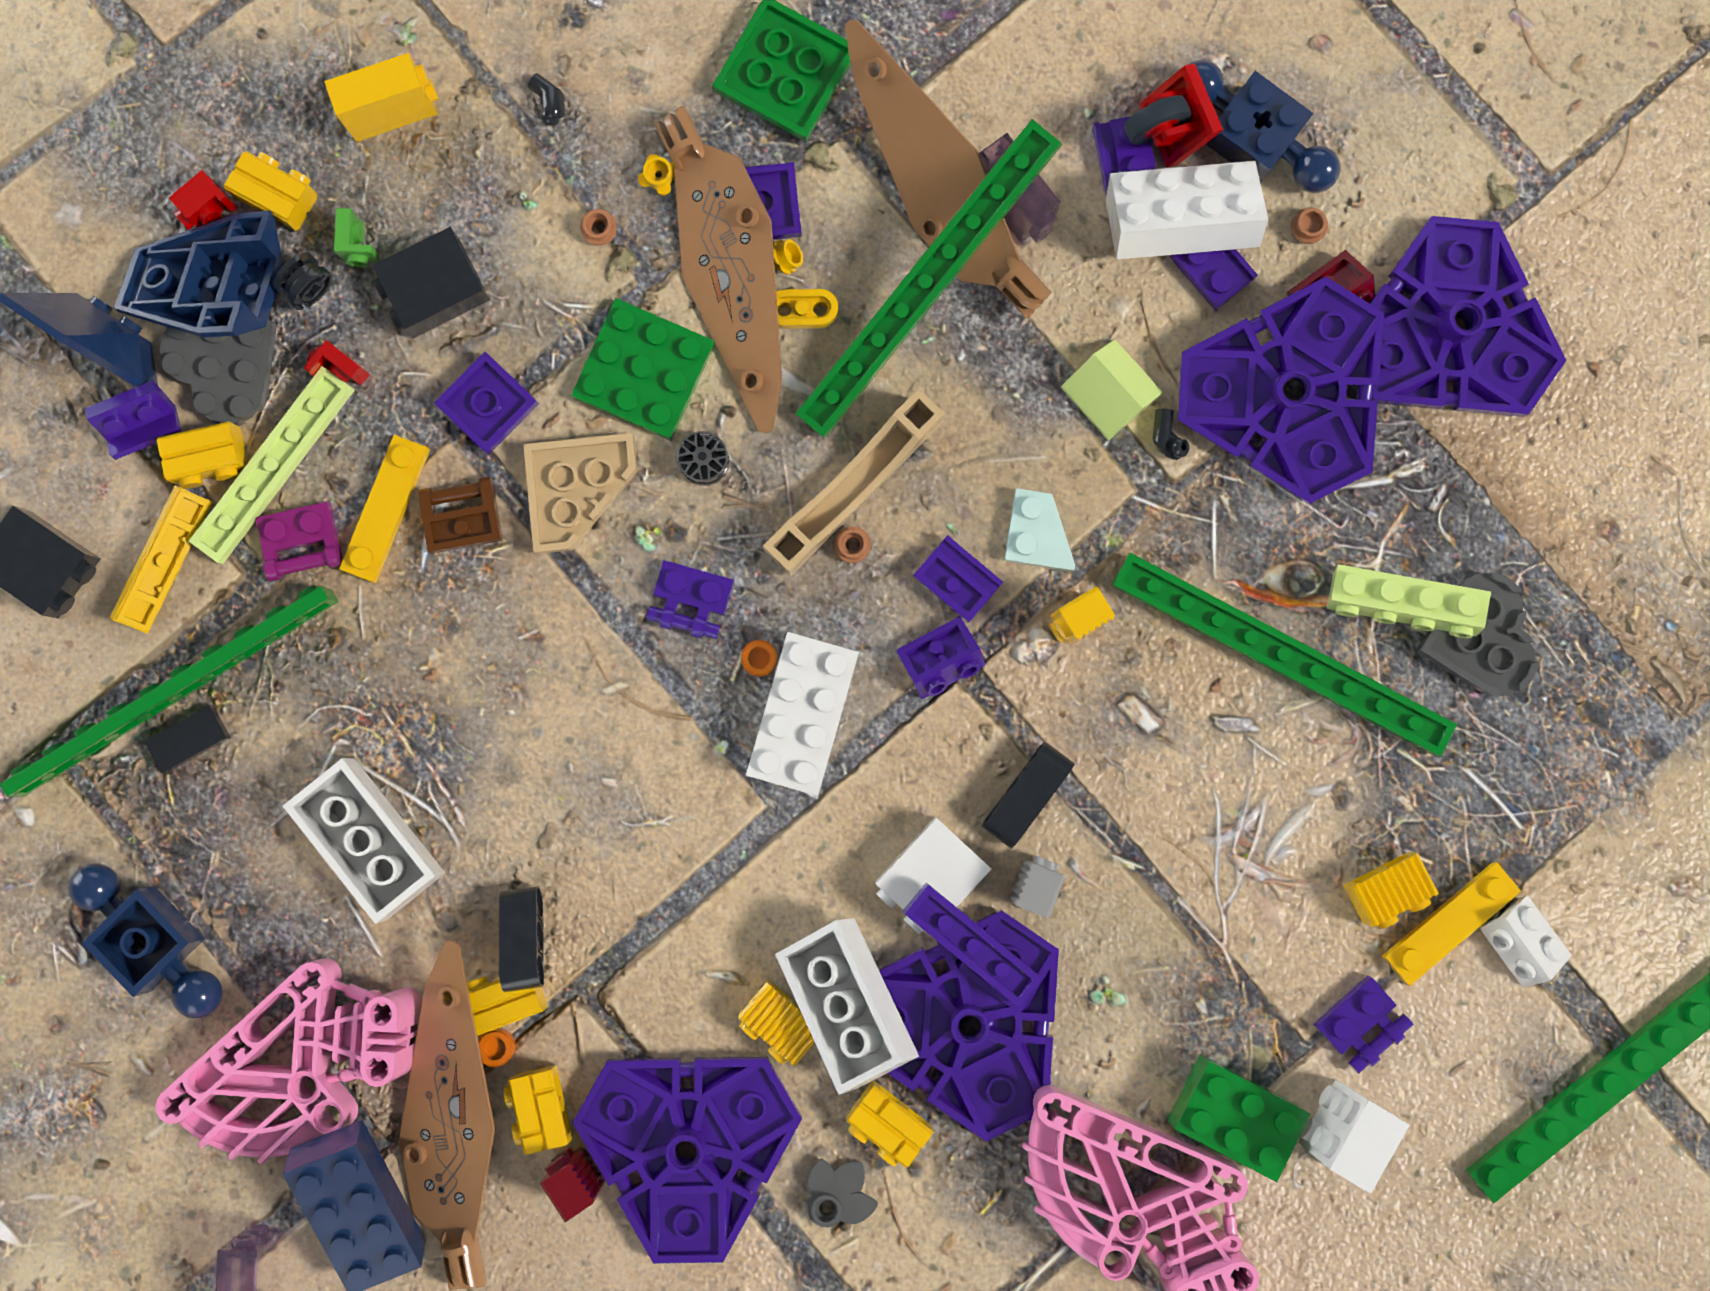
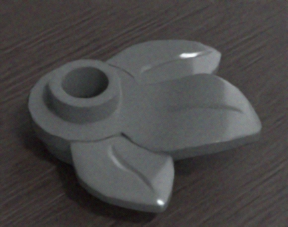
M820 1159L812 1167L808 1176V1186L812 1194L808 1202V1214L816 1225L828 1228L835 1226L840 1221L848 1224H857L864 1221L875 1211L878 1202L871 1196L861 1192L865 1179V1169L862 1162H846L833 1170L827 1161ZM823 1201H829L834 1207L831 1212L824 1213L820 1210L819 1205Z

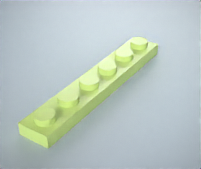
M321 366L189 542L217 563L224 564L255 523L256 518L262 514L355 390Z

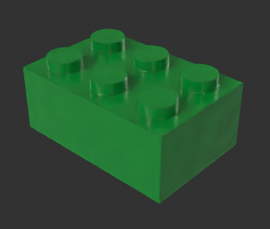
M1199 1054L1167 1121L1175 1130L1278 1182L1311 1114L1300 1105Z

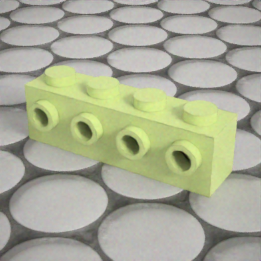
M1338 564L1332 576L1326 609L1335 610L1336 614L1346 617L1362 615L1373 617V620L1379 623L1395 624L1400 622L1411 624V627L1417 630L1434 631V629L1449 631V634L1455 637L1472 638L1485 628L1491 592Z

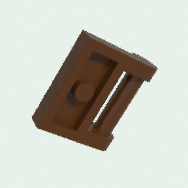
M491 476L480 478L479 482L434 491L431 488L418 490L427 550L430 554L503 541L496 503V490ZM482 496L483 505L435 514V505Z

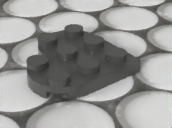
M267 321L266 327L241 335L205 338L166 327L160 343L162 368L179 382L191 386L193 406L197 412L217 424L230 421L237 426H242L246 424L244 421L251 419L258 410L261 412L264 409L269 392L277 324L273 321Z
M1496 572L1478 573L1464 579L1458 586L1491 592L1485 628L1472 638L1455 637L1450 635L1449 631L1434 629V631L1427 632L1416 651L1485 694L1508 696L1525 689L1534 679L1539 663L1538 661L1535 662V650L1531 644L1533 639L1522 629L1526 611H1523V600L1519 594L1521 592L1520 587L1509 577Z

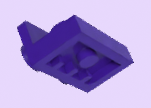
M154 380L85 408L86 420L107 440L109 455L114 460L157 443L159 437L181 432L176 405Z
M961 616L896 650L921 699L942 693L948 685L961 678L972 677L980 668L985 666L981 650Z

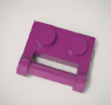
M322 502L256 518L264 557V572L269 582L280 580L286 574L329 565L330 568L341 566L343 557L331 503ZM322 542L325 543V551L280 561L278 552Z

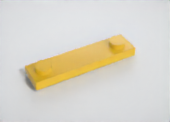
M395 434L393 435L339 568L340 570L377 583L431 449Z
M174 486L112 611L110 618L113 621L144 633H149L192 545L189 540L203 523L212 501L179 486Z
M1492 862L1384 953L1382 957L1404 984L1411 986L1517 896L1521 890L1497 862Z

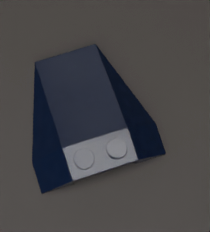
M272 212L237 213L136 248L114 309L125 315L203 338L237 336L266 327L277 292L273 288V281L283 266L275 218Z
M0 293V302L59 342L135 387L152 380L158 385L151 342L139 335L143 328L124 315L120 320L111 316L110 313L113 308L94 295L89 301L77 293Z

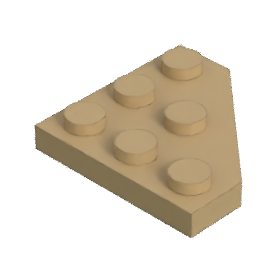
M633 433L523 444L533 553L543 554L572 551L637 473Z

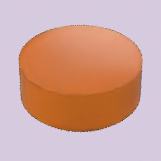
M754 640L744 647L741 654V662L749 674L756 677H764L775 670L778 664V654L769 642Z
M497 1028L484 1033L478 1040L482 1063L489 1067L503 1066L513 1057L516 1050V1042L513 1035L503 1028Z

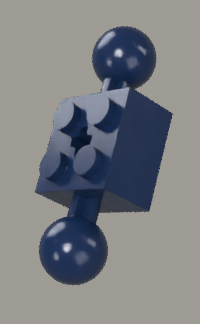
M1196 60L1189 63L1196 65L1213 107L1221 113L1218 119L1223 131L1206 143L1208 147L1230 163L1255 161L1260 184L1280 158L1293 166L1294 180L1306 192L1321 193L1327 191L1336 183L1341 169L1336 153L1325 146L1318 145L1306 148L1295 140L1314 114L1256 70L1235 96L1224 87L1223 74L1216 64L1208 60Z
M91 863L75 871L68 885V892L72 902L77 907L86 911H101L107 917L81 944L132 997L152 992L166 979L173 986L171 994L172 1003L181 1015L188 1018H203L217 1009L223 994L219 979L211 972L205 970L191 971L183 963V960L205 938L155 886L136 889L124 901L119 896V877L109 866Z

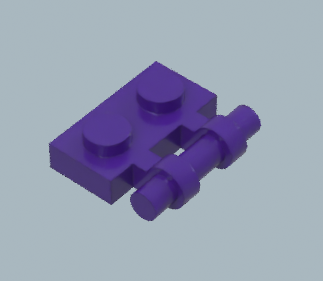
M663 560L653 595L666 599V605L664 609L650 606L646 620L659 623V627L671 630L674 627L691 632V636L702 639L703 636L717 639L721 625L708 622L710 612L725 616L734 580ZM679 603L698 608L696 618L676 613Z
M1367 975L1313 1025L1341 1055L1351 1046L1356 1050L1358 1054L1348 1064L1359 1074L1368 1065L1373 1067L1381 1060L1379 1056L1393 1043L1398 1045L1406 1038L1404 1033L1414 1024L1405 1014L1400 1015L1394 1022H1391L1386 1015L1397 1005L1371 976ZM1377 1024L1383 1032L1369 1044H1366L1361 1037Z

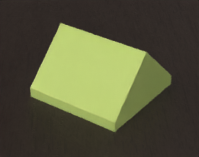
M1116 340L1095 352L1061 386V389L1108 441L1163 393Z

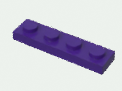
M927 882L902 911L1018 1008L1021 1007L1043 980L1039 974Z

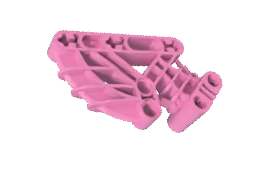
M329 958L305 963L160 1094L155 1105L156 1113L163 1122L169 1124L179 1123L193 1136L200 1139V1142L197 1144L200 1149L210 1145L219 1150L229 1152L230 1154L227 1158L230 1161L239 1155L260 1157L257 1162L259 1165H262L271 1157L288 1155L290 1148L350 1125L357 1118L358 1104L340 1081L348 1082L361 1079L370 1086L380 1087L411 1071L416 1040L410 1039L417 1036L418 1028H411V1026L419 1023L422 997L417 990L410 987L400 988L382 995L378 990L368 991L354 984L348 986L340 982L342 973L338 963ZM319 971L321 974L318 978L319 984L308 987L306 984L312 983L319 976ZM336 989L345 992V996L359 1002L355 1005L351 1002L338 1006L335 1011ZM289 994L292 996L295 1004L293 1012L266 1036L260 1029L262 1017ZM294 1027L292 1066L253 1064ZM243 1043L247 1045L245 1047H242L237 1053H235L237 1051L236 1046ZM331 1057L333 1062L338 1064L350 1058V1067L341 1069L340 1073L333 1074L331 1071ZM307 1076L315 1082V1093L311 1092L306 1086ZM189 1094L191 1096L182 1102L183 1095ZM218 1095L246 1097L232 1111L225 1109L214 1101ZM261 1098L287 1099L264 1121L242 1116ZM331 1105L336 1107L340 1113L339 1122L335 1121L330 1115ZM294 1106L303 1114L291 1119L280 1120Z
M1047 1085L1037 1090L1033 1098L1034 1113L1029 1130V1141H1024L1021 1146L1028 1151L1030 1175H1026L1024 1181L1033 1186L1040 1206H1035L1034 1211L1047 1218L1055 1232L1072 1250L1098 1267L1109 1280L1119 1281L1129 1276L1143 1245L1146 1249V1255L1157 1266L1160 1273V1283L1165 1291L1256 1290L1259 1283L1258 1271L1240 1249L1242 1242L1237 1236L1236 1215L1233 1214L1232 1203L1243 1199L1248 1190L1247 1179L1235 1164L1059 1087ZM1054 1099H1056L1059 1106L1063 1110L1068 1111L1067 1118L1062 1111L1052 1108L1048 1113L1044 1104H1052ZM1126 1130L1129 1136L1137 1141V1146L1125 1138H1121L1118 1142L1114 1135L1116 1132L1123 1134ZM1065 1134L1081 1140L1091 1167L1063 1156ZM1162 1143L1199 1158L1200 1162L1194 1172L1184 1173L1148 1158V1153L1153 1145ZM1117 1156L1175 1181L1133 1198ZM1064 1169L1098 1183L1107 1206L1070 1191L1065 1179ZM1214 1171V1173L1217 1176L1222 1177L1224 1179H1229L1230 1177H1232L1233 1181L1231 1184L1225 1182L1222 1186L1221 1183L1214 1176H1212V1172ZM1224 1202V1231L1221 1228H1216L1219 1224L1211 1213L1201 1215L1197 1213ZM1081 1209L1104 1218L1105 1221L1102 1228L1087 1217ZM1124 1216H1136V1222L1131 1228H1119V1222ZM1169 1225L1168 1229L1160 1233L1163 1244L1166 1247H1170L1162 1253L1155 1244H1151L1147 1240L1146 1235ZM1109 1252H1122L1121 1259L1117 1263L1112 1265L1104 1263L1105 1257Z

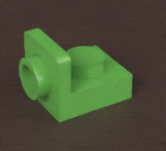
M336 208L334 252L349 266L366 267L368 262L378 263L379 254L371 245H359V243L364 242L365 238L363 222L360 221L351 208Z

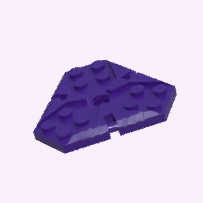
M1431 216L1388 275L1390 278L1388 284L1384 283L1369 303L1384 312L1379 386H1373L1372 400H1378V404L1428 407L1431 409L1453 406L1454 411L1525 417L1531 413L1566 362V358L1536 297L1528 301L1523 291V288L1528 286L1529 283L1499 222ZM1401 289L1411 295L1409 299L1399 293ZM1509 296L1514 306L1509 310L1503 301V298ZM1455 316L1464 321L1465 330L1457 326ZM1446 381L1454 382L1453 392L1446 391Z
M1324 277L1259 311L1260 316L1250 321L1246 318L1181 352L1177 420L1234 457L1238 458L1240 455L1250 461V467L1307 503H1312L1373 472L1378 400H1372L1373 386H1379L1384 312L1328 277ZM1266 329L1271 341L1261 346L1255 334ZM1289 379H1295L1302 385V394L1297 400H1290L1284 395L1283 387ZM1347 385L1358 386L1357 400L1346 399ZM1254 433L1265 439L1259 449L1248 443Z
M1001 909L976 921V923L1043 978L1020 1008L938 941V945L926 951L924 948L918 949L878 969L919 1057L887 1074L912 1091L919 1088L927 1094L926 1100L986 1142L1031 1120L1034 1113L1033 1098L1035 1093L1041 1087L1051 1083L1053 1036L1048 1033L1049 1022H1054L1059 949ZM945 958L950 969L936 975L931 964ZM966 1015L975 1016L979 1020L978 1029L971 1034L962 1033L958 1029V1024L962 1017ZM1023 1020L1034 1021V1033L1022 1032ZM931 1065L941 1071L936 1081L925 1075ZM1045 1103L1044 1107L1049 1111V1103Z
M768 1056L696 1057L694 1062H681V1058H626L607 1060L572 1123L608 1186L615 1183L620 1192L617 1201L653 1264L723 1263L759 1198L760 1193L757 1191L761 1183L767 1184L798 1128L802 1115ZM682 1077H694V1088H682ZM682 1141H689L696 1147L697 1154L691 1158L683 1157L677 1151V1144ZM738 1168L749 1174L745 1183L734 1177ZM637 1170L642 1181L633 1186L628 1175Z

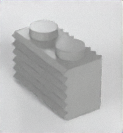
M1034 855L1032 861L1027 859L1022 861L1023 867L1019 868L1021 873L1016 875L1018 878L1014 882L1016 887L1011 889L1013 894L1009 895V899L1016 906L1049 919L1066 876L1057 872L1058 864Z

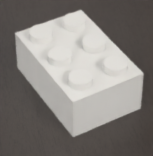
M1335 1079L1332 1086L1328 1085L1321 1093L1319 1098L1320 1107L1314 1118L1308 1119L1300 1135L1302 1139L1299 1144L1331 1171L1371 1194L1410 1125Z

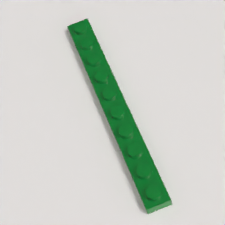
M1030 120L795 413L822 437H827L1060 149L1062 144L1058 139L1036 121Z
M1132 553L1127 554L1111 585L1115 589L1435 757L1442 756L1457 726L1451 720Z
M314 585L304 589L296 596L298 598L297 601L287 607L281 605L270 610L265 615L266 620L256 626L251 624L239 629L233 634L234 640L224 646L218 644L202 653L203 659L192 666L191 664H185L176 668L170 673L171 678L161 685L155 683L142 689L138 693L140 698L130 704L122 703L106 712L107 718L98 724L89 723L74 732L75 738L67 743L60 742L48 747L42 752L43 758L33 764L32 762H27L14 768L10 772L12 777L0 783L2 790L7 797L28 795L339 602L331 589L322 586L317 588Z
M1710 972L1465 1170L1493 1204L1710 1029Z

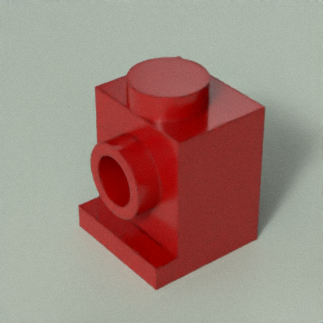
M200 170L169 197L171 202L178 208L173 214L188 230L194 226L199 227L219 220L222 212L227 208L232 212L238 208L218 184L203 170Z

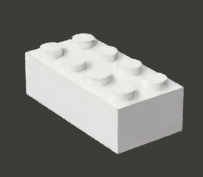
M1255 161L1110 173L1106 206L1116 260L1256 248L1261 246L1269 219Z
M787 632L746 776L812 795H819L859 652Z
M354 758L340 759L283 805V808L375 924L391 918L445 874L443 869Z
M855 918L835 920L775 954L838 1095L855 1090L919 1057Z

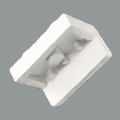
M1528 895L1516 898L1498 919L1485 922L1480 927L1482 933L1523 987L1551 981L1572 956Z

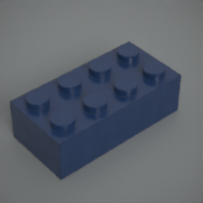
M363 1119L290 1148L282 1174L346 1291H363L421 1268L426 1239Z

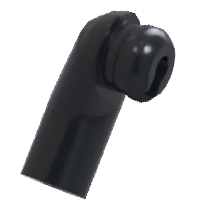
M536 73L531 77L528 88L542 98L543 110L540 113L541 120L547 125L555 126L565 114L564 94L559 88L539 73Z
M1156 409L1152 437L1154 444L1169 459L1178 460L1185 457L1189 453V443L1186 439L1182 440L1172 431L1174 411L1170 409Z

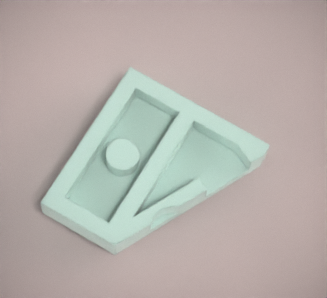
M1019 488L1015 489L1004 561L1068 572L1075 571L1074 559L1052 494Z

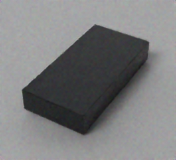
M209 705L144 742L160 773H167L231 737L216 708Z

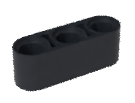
M1044 741L986 817L981 827L1012 849L1068 776L1075 763Z
M539 886L501 891L499 894V979L504 993L540 988L544 985L543 900Z

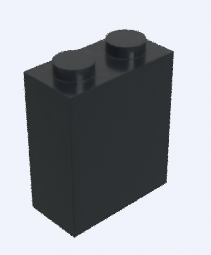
M451 226L372 265L378 277L373 280V283L383 300L389 299L393 310L389 311V315L398 331L405 330L413 339L490 301L459 237Z
M12 505L0 522V588L40 615L59 619L61 615L66 614L72 608L75 602L74 596L81 586L93 578L96 573L95 566L101 558L33 512Z

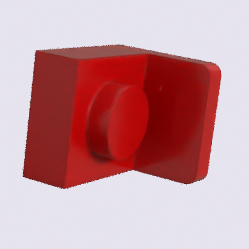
M327 340L322 345L312 349L307 357V364L304 366V369L313 376L323 366L345 383L352 378L361 386L370 376L367 371Z

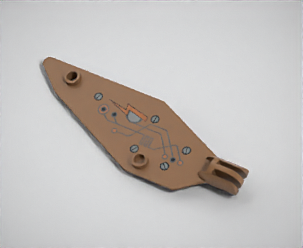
M680 106L675 110L677 117L670 113L664 117V123L658 121L654 125L674 163L682 277L757 429L762 433H769L774 428L782 383L772 220L740 157L704 144L685 106ZM755 375L757 383L752 387L751 378Z
M450 940L443 944L424 988L399 1143L413 1214L440 1241L449 1290L480 1288L486 1284V1275L477 1233L495 1125L460 946L456 941Z

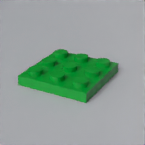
M762 0L712 85L713 92L796 138L807 142L851 66L847 39L776 0Z
M615 298L571 397L672 441L714 349L715 341Z

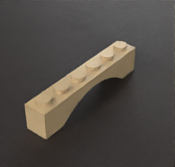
M918 388L892 414L859 454L817 496L792 516L763 545L764 551L791 577L943 423L945 413Z

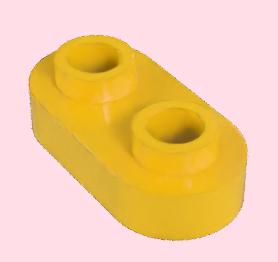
M786 289L776 291L777 310L782 306H787L791 309V313L788 316L778 314V325L781 329L826 328L832 325L838 316V301L828 290ZM820 305L826 307V314L822 316L816 315L814 313L815 307Z

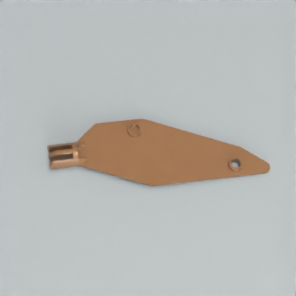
M849 20L846 23L845 32L854 82L912 227L930 246L986 177V170L978 150L858 20ZM877 64L880 68V72L877 71ZM1005 218L1001 220L957 275L958 279L962 282L996 286L1025 318H1029L1035 312V309H1038L1052 293L1027 264L1020 259Z

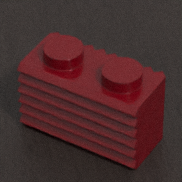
M568 1147L551 1159L552 1163L544 1168L547 1174L539 1183L564 1222L569 1221L591 1206L605 1184V1180L600 1179L601 1173L596 1172L597 1167L592 1166L593 1161L588 1160L589 1155L584 1154L585 1148L580 1147L573 1152Z

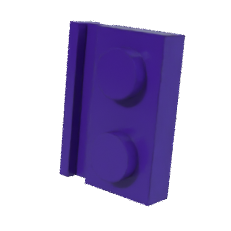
M1131 116L1113 119L1101 124L1096 122L1092 127L1106 196L1110 173L1156 169L1151 142L1134 145L1128 139L1124 126Z
M1236 249L1175 254L1169 257L1215 311L1258 276Z
M948 535L913 575L918 582L957 615L961 616L967 623L973 619L1003 583L1002 580Z

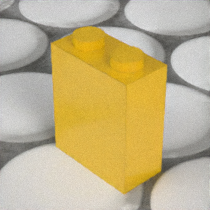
M409 52L324 81L335 115L356 142L438 115L434 101L439 100L432 79L428 78L423 64L416 65Z

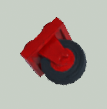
M1195 64L1184 65L1139 103L1140 110L1132 115L1124 126L1128 139L1132 144L1142 145L1154 141L1155 146H1158L1167 168L1179 165L1223 131Z

